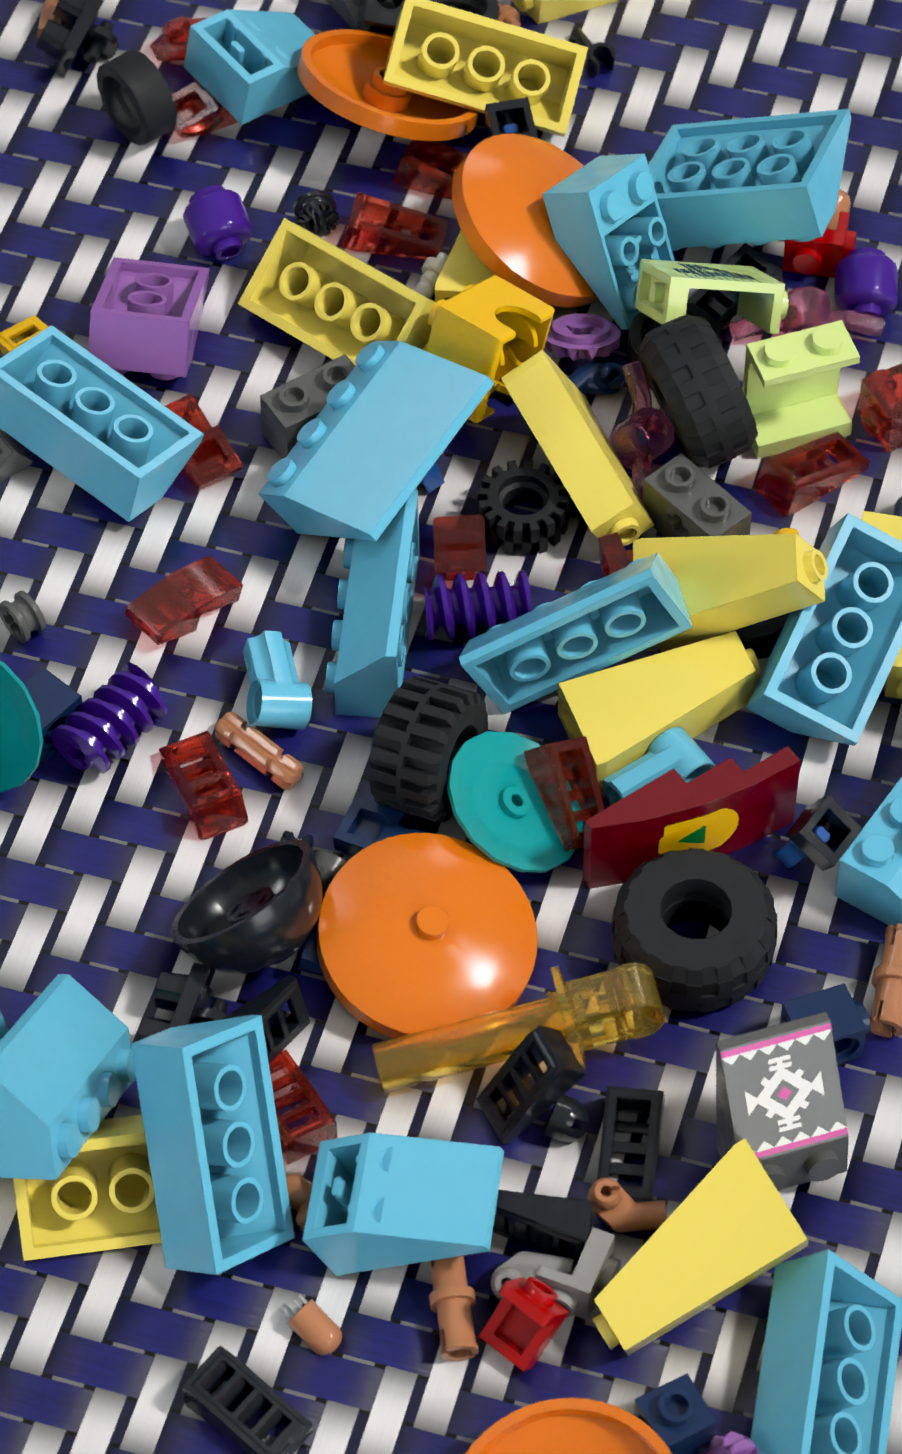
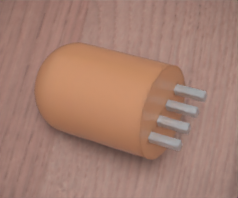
M299 1295L298 1297L306 1305L302 1307L294 1300L293 1302L300 1309L298 1312L291 1305H288V1308L295 1314L293 1317L285 1309L282 1311L290 1319L287 1325L314 1353L327 1355L334 1352L342 1340L341 1329L312 1299L307 1302Z

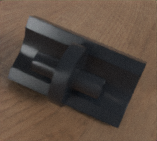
M59 0L53 15L74 25L72 31L49 19L36 43L37 48L57 59L52 70L53 72L65 77L81 47L85 51L83 57L89 63H95L98 58L111 59L116 54L119 42L112 33L114 29L112 23L102 21L100 25L94 24L104 0Z
M193 962L189 975L161 972L155 987V1007L174 1011L171 1021L146 1016L143 1018L138 1031L137 1041L171 1027L216 1021L228 1016L225 1014L228 1003L220 998L212 1000L213 990L206 984L210 973L209 966Z

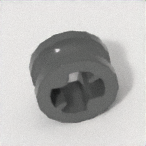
M25 591L15 593L12 603L9 601L0 603V617L11 635L20 643L29 641L32 631L41 633L46 630L47 626L43 613L33 598Z

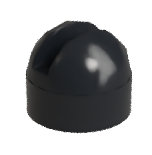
M567 1095L561 1096L553 1105L543 1135L560 1142L569 1143L577 1141L585 1133L572 1127L575 1118L589 1122L588 1110L583 1103Z

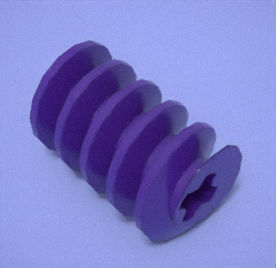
M518 570L513 586H510L503 571L497 572L492 587H489L486 577L482 572L476 573L472 588L468 587L462 573L455 575L451 589L447 588L441 574L435 575L430 590H427L424 584L428 641H434L439 626L444 627L449 640H455L459 625L464 624L469 638L473 639L476 637L479 626L482 623H485L487 630L501 624V622L507 623L531 612L530 584L524 570Z
M126 662L122 666V671L114 673L108 679L107 685L100 686L94 692L93 698H88L80 705L79 712L71 713L65 719L64 725H59L52 731L51 738L61 757L71 766L82 771L91 767L95 771L104 774L110 769V762L106 755L112 759H121L125 755L122 743L131 747L139 742V735L136 729L144 733L153 729V721L150 716L159 720L163 719L168 715L167 707L152 678L137 665Z

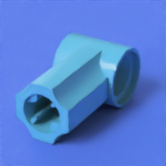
M263 631L256 637L248 638L243 648V655L250 682L246 703L249 724L272 728L305 729L311 717L312 692L309 684L299 682L290 642L284 640L282 633L277 631Z
M680 726L673 727L664 731L651 743L646 755L604 778L602 790L611 806L673 768L688 783L715 767V764Z

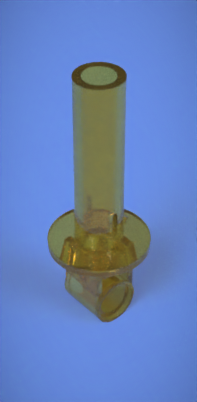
M627 963L613 970L567 982L559 966H554L550 970L556 992L550 993L548 991V998L374 1043L372 1048L384 1093L505 1062L522 1040L538 1025L561 1030L576 1058L585 1070L586 1050L628 1039L644 1038L654 1034L664 1025L666 1017L653 972L644 964Z

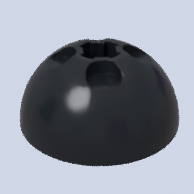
M298 839L276 842L242 857L223 869L194 893L180 909L171 926L172 939L182 951L196 962L226 973H253L287 960L300 949L317 923L323 897L322 877L318 862L309 844Z

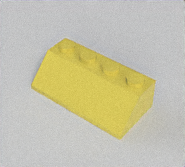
M404 0L390 46L383 84L484 114L486 104L528 97L535 128L565 137L588 47L430 0Z
M284 218L238 304L333 360L346 354L356 366L355 360L359 352L374 341H402L423 349L428 343L432 329L428 325V317L436 302Z
M142 1115L103 1119L96 1132L92 1133L79 1150L78 1155L72 1159L57 1180L13 1178L24 1261L162 1243Z

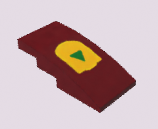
M788 746L746 771H743L730 757L688 783L673 768L585 821L583 883L589 889L623 884L632 875L634 869L643 862L657 857L659 854L672 850H687L689 848L729 854L747 847L794 822L801 760Z

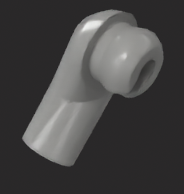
M528 1251L519 1252L493 1272L491 1289L494 1295L502 1300L503 1296L499 1294V1291L505 1282L521 1277L526 1279L528 1277L534 1278L540 1265L572 1276L575 1260Z

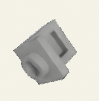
M593 1227L572 1276L543 1265L538 1267L534 1278L544 1282L558 1295L556 1302L569 1311L566 1317L575 1315L589 1320L596 1304L594 1299L618 1274L621 1260L614 1258L615 1235Z

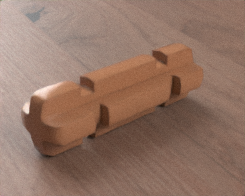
M227 712L216 722L214 726L216 738L229 748L236 746L235 753L264 775L272 774L270 780L284 790H291L296 783L301 781L304 776L302 763L290 754L281 755L284 751L281 747L255 727L249 726L246 728L245 726L248 722L238 714Z

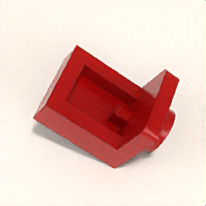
M840 211L837 229H826L822 237L807 242H798L795 239L785 240L782 271L835 278V267L839 261L847 257L848 253L855 249L857 232L848 230L850 213Z
M521 1277L503 1284L499 1291L503 1299L478 1337L525 1372L534 1367L569 1311L556 1302L558 1295L547 1284L533 1277H528L527 1279Z

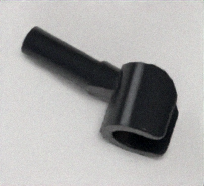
M575 28L571 32V36L578 45L588 47L586 71L590 76L598 75L600 67L598 61L606 63L610 70L614 69L616 52L610 44L605 42L593 44L580 28Z

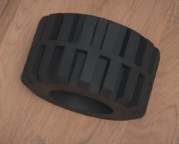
M420 676L408 678L396 689L379 719L370 751V790L377 804L438 823H445L454 816L446 788L450 761L465 741L488 731V713L486 712L485 701L481 698L480 694Z

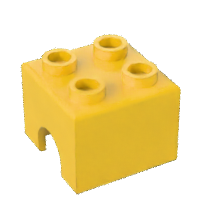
M493 275L476 285L469 284L461 293L448 300L441 299L433 306L428 317V325L432 329L428 343L422 350L484 374L494 382L468 420L478 423L494 414L495 410L487 405L489 396L494 391L502 392L511 397L501 377L541 350H544L554 315V308L497 275Z

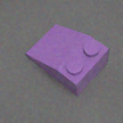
M114 257L90 311L88 351L119 374H125L129 371L150 373L152 377L160 380L186 377L194 355L210 268Z

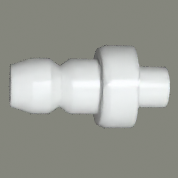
M439 252L436 258L428 257L422 265L423 275L420 278L421 282L417 283L414 288L415 291L431 299L435 290V282L448 258L447 254Z

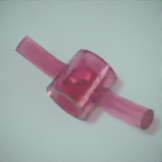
M801 287L787 293L788 311L785 319L780 320L779 332H783L784 335L842 320L848 331L879 337L883 332L884 318L847 310L831 311L829 296L823 290L816 287ZM746 319L730 322V331L734 341L768 333Z
M636 361L621 368L632 399V414L616 426L611 433L610 443L621 464L626 468L632 469L630 480L641 501H643L644 479L652 474V462L664 454L673 444L675 433L669 417L661 410L652 407L649 386L640 361ZM635 430L645 435L649 447L644 446L638 441Z

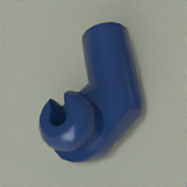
M589 362L579 366L568 378L585 396H600L618 392L626 380V373L624 368L615 362Z

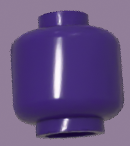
M213 185L200 189L190 197L189 204L186 206L183 214V220L197 253L205 257H216L220 261L230 260L241 254L243 246L250 240L253 227L240 195L230 189H224L220 185Z
M864 247L850 251L847 257L840 260L835 267V303L837 309L843 314L851 316L852 320L859 324L876 323L880 321L881 316L892 312L898 304V270L896 263L887 257L882 250L877 248Z

